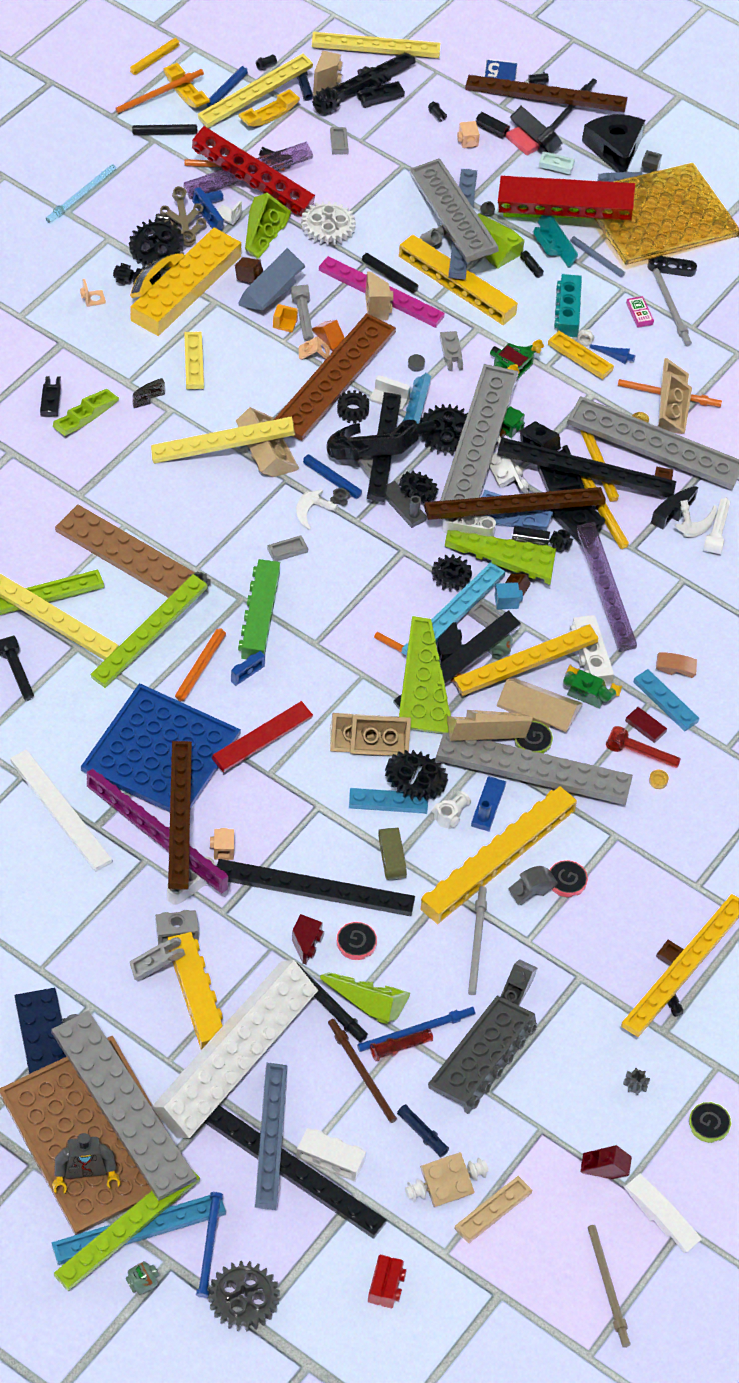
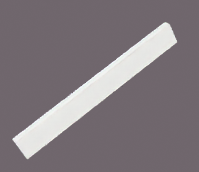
M25 749L10 757L11 764L92 869L96 872L111 864L112 858L29 751Z

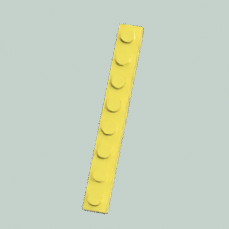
M313 32L311 47L396 55L406 52L412 56L439 58L440 42Z
M302 53L198 113V119L209 128L313 68V62Z
M287 417L151 445L152 460L155 464L295 435L293 418Z
M0 574V597L103 660L119 647L118 644Z

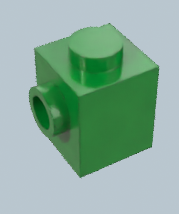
M511 406L507 409L501 429L505 430L506 436L512 439L518 431L520 432L524 428L525 414Z

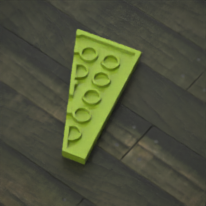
M447 530L446 547L462 553L470 552L476 554L478 559L487 558L492 560L491 563L516 573L522 571L529 574V577L532 579L538 577L544 579V583L551 584L556 548H552L549 545H537L530 542H519L512 539H501L494 536L488 537L476 533L470 534L457 530Z
M412 616L399 717L411 718L410 730L437 734L448 733L447 716H451L447 701L432 621L430 618Z

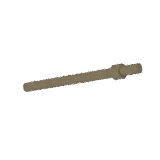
M592 1224L587 1228L615 1320L613 1325L615 1332L619 1334L622 1347L626 1348L631 1345L627 1333V1322L620 1310L596 1225Z

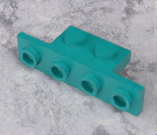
M542 215L538 220L540 227H535L533 230L536 240L541 244L547 255L561 256L567 267H571L578 257L577 251L553 216Z

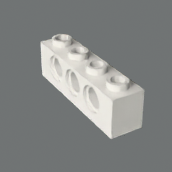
M596 616L573 617L572 625L569 627L570 632L590 624L599 638L598 643L578 650L580 666H583L585 672L602 678L606 686H611L614 672Z

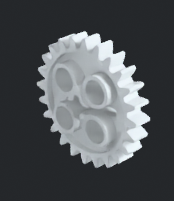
M328 200V203L325 204L324 201H321L320 205L315 202V207L309 205V209H305V213H302L301 229L304 230V235L308 234V239L314 238L313 242L320 240V244L326 242L329 245V242H332L335 245L336 241L342 243V239L347 241L348 236L352 237V232H355L356 221L353 211H349V207L343 208V203L337 205V201H335L334 204H331V201Z

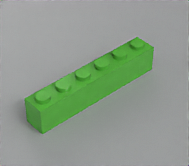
M258 559L257 566L253 567L252 577H255L254 581L251 580L249 590L252 592V595H248L247 598L249 610H245L244 621H246V625H242L241 636L244 637L243 640H239L238 651H241V659L247 660L250 655L256 654L259 651L265 655L281 562Z

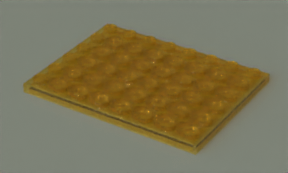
M693 162L614 181L635 183L632 220L594 218L625 265L739 236L738 225ZM588 209L590 213L595 212L594 209ZM603 210L605 214L612 213L611 210ZM620 211V214H622V215H628L629 212H628V211Z

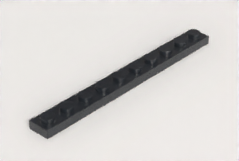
M501 437L497 455L667 498L674 495L677 482Z
M218 859L216 866L228 875V882L412 916L415 902L414 895L224 859Z
M218 1105L204 1123L258 1159L260 1133ZM281 1148L279 1175L374 1239L387 1223V1219Z

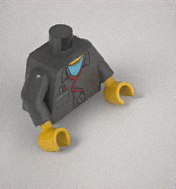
M86 1133L78 1135L77 1139H69L66 1148H63L55 1157L54 1176H56V1180L52 1183L54 1192L56 1193V1188L59 1185H63L62 1191L63 1193L66 1192L67 1187L63 1176H65V1179L106 1175V1172L109 1173L107 1177L108 1188L111 1189V1180H116L119 1187L120 1177L115 1173L117 1169L113 1151L105 1144H100L98 1137H90Z

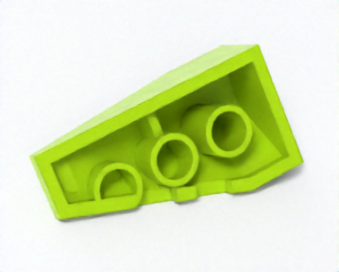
M269 193L254 197L249 210L245 250L255 258H259L269 247V243L278 236L279 231L286 226L291 213L288 208Z

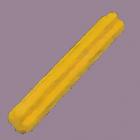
M177 38L171 39L130 66V72L133 75L138 74L180 45V41Z

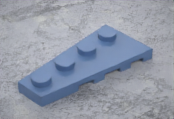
M484 490L482 497L503 495ZM537 510L484 516L492 517L495 519L496 525L518 526L547 531L553 512Z

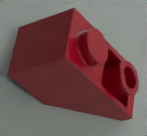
M300 914L292 929V942L302 963L306 965L309 958L313 959L317 950L315 946L317 942L322 941L325 931L322 930L323 922Z
M618 1145L584 1152L580 1172L608 1179L629 1176L632 1156Z

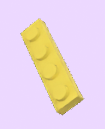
M184 332L186 389H204L202 332Z

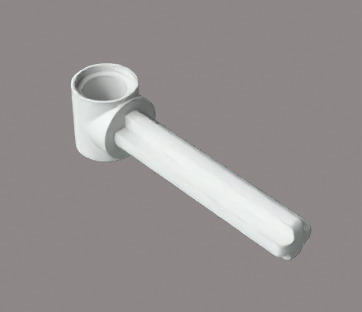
M727 497L720 499L712 533L706 535L703 551L722 554L725 541L722 534L731 503Z

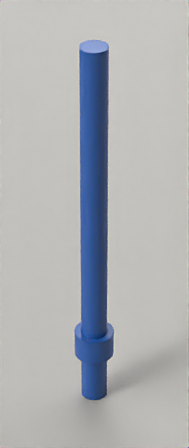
M470 1007L460 1011L454 1010L449 1012L448 1015L357 1044L358 1051L362 1052L450 1022L452 1024L460 1022L463 1018L475 1015V1009Z

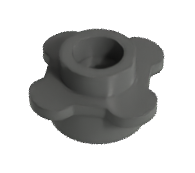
M336 488L333 490V497L330 498V501L345 506L348 504L347 499L350 497V493L344 488Z

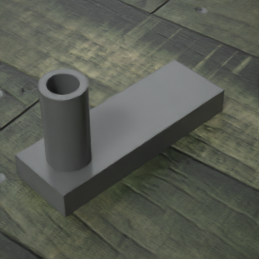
M396 481L387 484L385 499L411 528L426 521L427 516L420 509L421 498L419 496H412L411 498L408 495L405 496V491L400 490L401 487Z

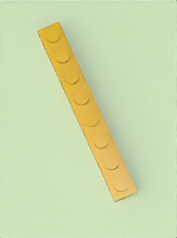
M589 624L454 678V684L460 694L464 696L598 643L599 638Z

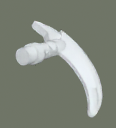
M323 489L312 492L307 491L297 502V518L308 530H311V526L307 520V513L312 505L324 507L329 511H336L337 504L319 499Z
M688 500L680 501L684 521L682 524H674V526L683 533L684 537H697L705 533L714 522L717 505H713L711 512L706 518L698 522H692Z

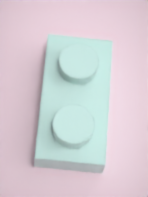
M543 151L538 167L571 174L575 159Z

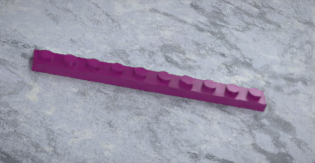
M94 769L87 772L86 786L169 852V827L163 825L155 816L149 814L141 805H138L128 795L120 791L116 785L106 780L102 774H99ZM189 845V868L221 894L227 891L228 875L216 867L211 860L201 855L197 849Z

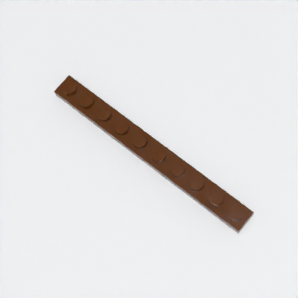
M468 75L465 90L617 112H625L628 97L477 75Z
M595 487L425 502L424 509L428 520L605 505L606 498L602 488Z
M172 741L168 889L189 888L191 741Z

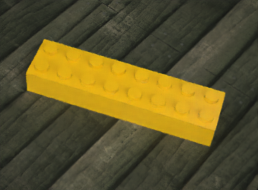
M212 228L175 266L171 267L143 296L130 306V321L156 336L161 335L241 257V242L216 228Z

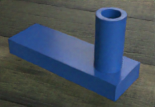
M201 187L195 188L192 202L194 205L201 204L203 206L202 216L211 228L222 231L224 219L212 204V202L223 200L222 191L204 193Z
M490 776L487 777L471 822V827L490 832L507 781Z

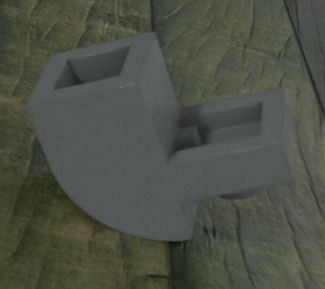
M534 866L519 874L521 878L509 887L508 890L517 904L522 906L536 893L542 896L546 895L558 885V882L549 868Z

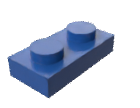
M259 651L256 654L250 655L241 664L235 665L231 670V682L237 686L264 668L265 655Z

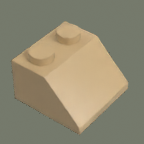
M322 50L314 71L313 96L316 95V91H321V88H332L341 83L343 74H340L343 68L341 54Z
M367 271L365 291L367 313L382 321H386L389 319V313H392V303L390 301H393V291H390L389 283L371 271Z

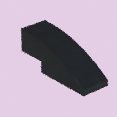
M693 486L667 498L654 510L651 524L664 530L671 519L679 522L683 517L680 501L688 500V505L691 506L696 500L699 487Z

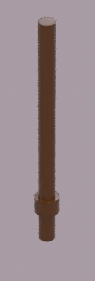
M334 1018L329 1020L328 1025L335 1034V1040L339 1045H342L388 1121L394 1123L397 1117L348 1041V1035L344 1030H341Z

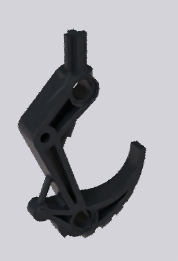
M405 420L392 433L351 437L361 433L360 423H356L332 434L327 440L326 450L330 457L338 460L351 459L357 461L360 457L398 455L411 447L419 439L420 434L435 431L436 425L434 420L418 424L415 420Z

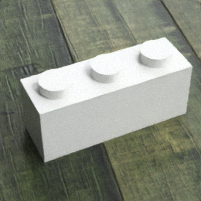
M307 1127L297 1147L296 1158L356 1182L365 1163L366 1151L357 1145L347 1144L338 1137L332 1138L318 1129Z

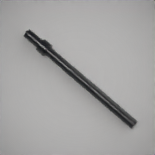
M592 78L581 90L591 92L597 80ZM568 105L549 127L554 131L576 106Z

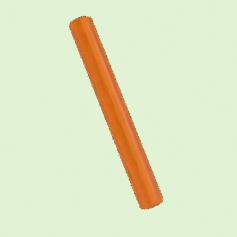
M222 628L216 629L175 694V698L178 701H185L223 641L226 632Z

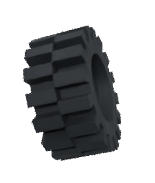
M348 390L347 394L343 392L342 396H339L337 403L339 418L342 417L343 421L347 419V423L353 421L354 424L356 420L359 423L362 422V419L365 420L369 414V398H367L366 394L362 395L361 391L356 393V390H353V393ZM348 405H357V406H359V408L352 409V408H349V407H347V406H348Z

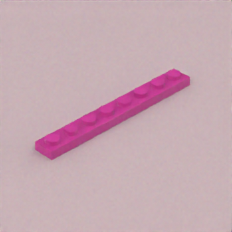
M329 256L319 265L318 271L365 293L366 274ZM389 286L390 291H393V301H390L392 307L434 328L444 319V312Z

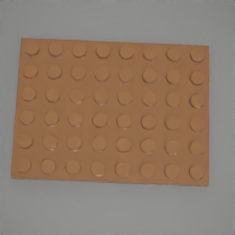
M113 1035L107 1037L144 1097L152 1106ZM67 1057L0 1088V1097L74 1235L80 1234L129 1210L152 1191ZM86 1133L90 1137H98L100 1144H105L113 1151L117 1169L115 1173L120 1177L119 1187L116 1180H111V1189L108 1188L107 1177L109 1173L106 1172V1175L65 1179V1176H63L67 1187L66 1192L63 1193L62 1191L63 1185L57 1186L56 1193L54 1192L52 1183L56 1180V1176H54L55 1157L63 1148H66L69 1139H77L78 1135Z

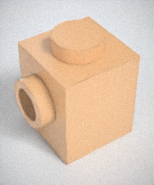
M476 121L460 122L457 140L461 142L462 148L478 147L480 134Z
M214 829V836H210V848H214V860H234V829Z

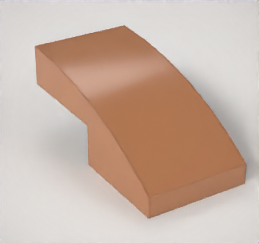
M659 652L657 654L656 669L670 675L678 672L693 678L697 671V659L681 654Z

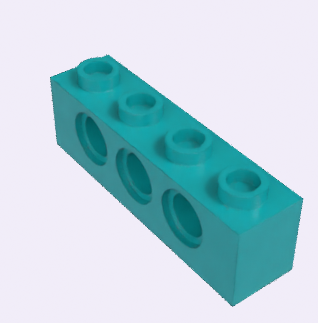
M561 274V281L557 280L556 291H559V293H556V303H559V305L555 307V316H558V318H555L554 328H557V332L561 331L569 337H578L582 276Z

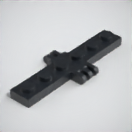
M405 52L376 67L369 68L365 66L357 70V76L331 89L336 90L340 99H345L347 96L357 93L365 87L371 85L378 87L391 81L390 75H394L398 71L415 64V57Z

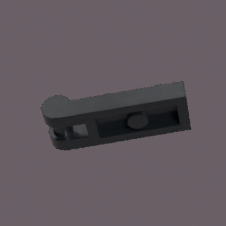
M399 81L360 90L357 93V98L361 101L364 108H368L372 104L405 96V91Z

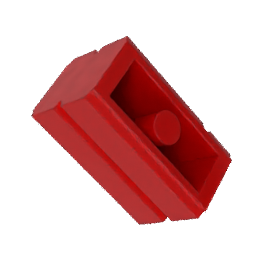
M382 1254L378 1255L367 1302L392 1309L395 1301H400L402 1289L398 1287L400 1281H405L407 1269L403 1268L404 1261L402 1259L391 1258Z

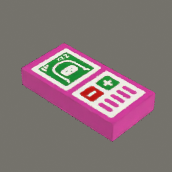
M643 296L626 300L637 328L654 324V319Z

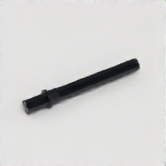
M298 964L318 990L314 997L344 1026L346 1032H350L360 1043L366 1040L368 1033L357 1023L358 1020L352 1018Z

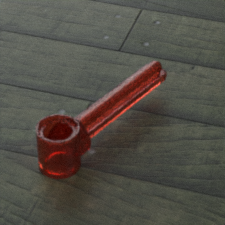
M614 726L606 741V747L611 751L620 752L626 748L678 768L681 762L680 757L628 738V731L623 727Z

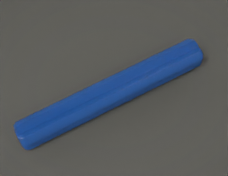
M241 66L209 97L210 102L206 104L207 107L219 102L248 74V68Z
M310 454L303 458L304 464L339 488L346 489L354 498L358 499L362 495L360 488Z

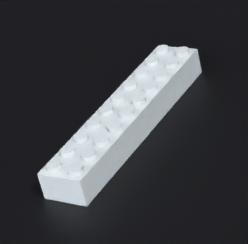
M295 960L280 961L151 1106L176 1138H190L318 992L317 988Z

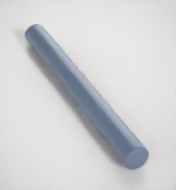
M575 236L571 238L570 242L622 278L625 275V271Z

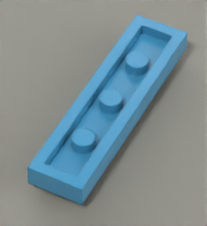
M428 373L416 377L413 381L414 386L409 395L410 400L406 407V415L403 421L415 420L417 424L420 422L431 376Z
M649 669L634 678L633 683L684 732L699 722L700 718Z
M350 788L349 808L427 814L428 800L424 797L418 800L417 796L411 799L409 794L403 796L404 792Z

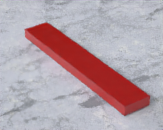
M300 701L216 752L211 758L221 771L225 772L310 720L313 714Z

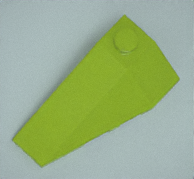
M478 213L477 215L498 245L499 250L485 256V258L498 269L519 257L520 253L523 252L525 240L514 230Z
M332 972L320 975L322 981L365 1013L377 1018V1021L381 1023H389L396 1020L411 992L385 985V988L374 987L373 982L370 981L355 982L356 979L353 977Z

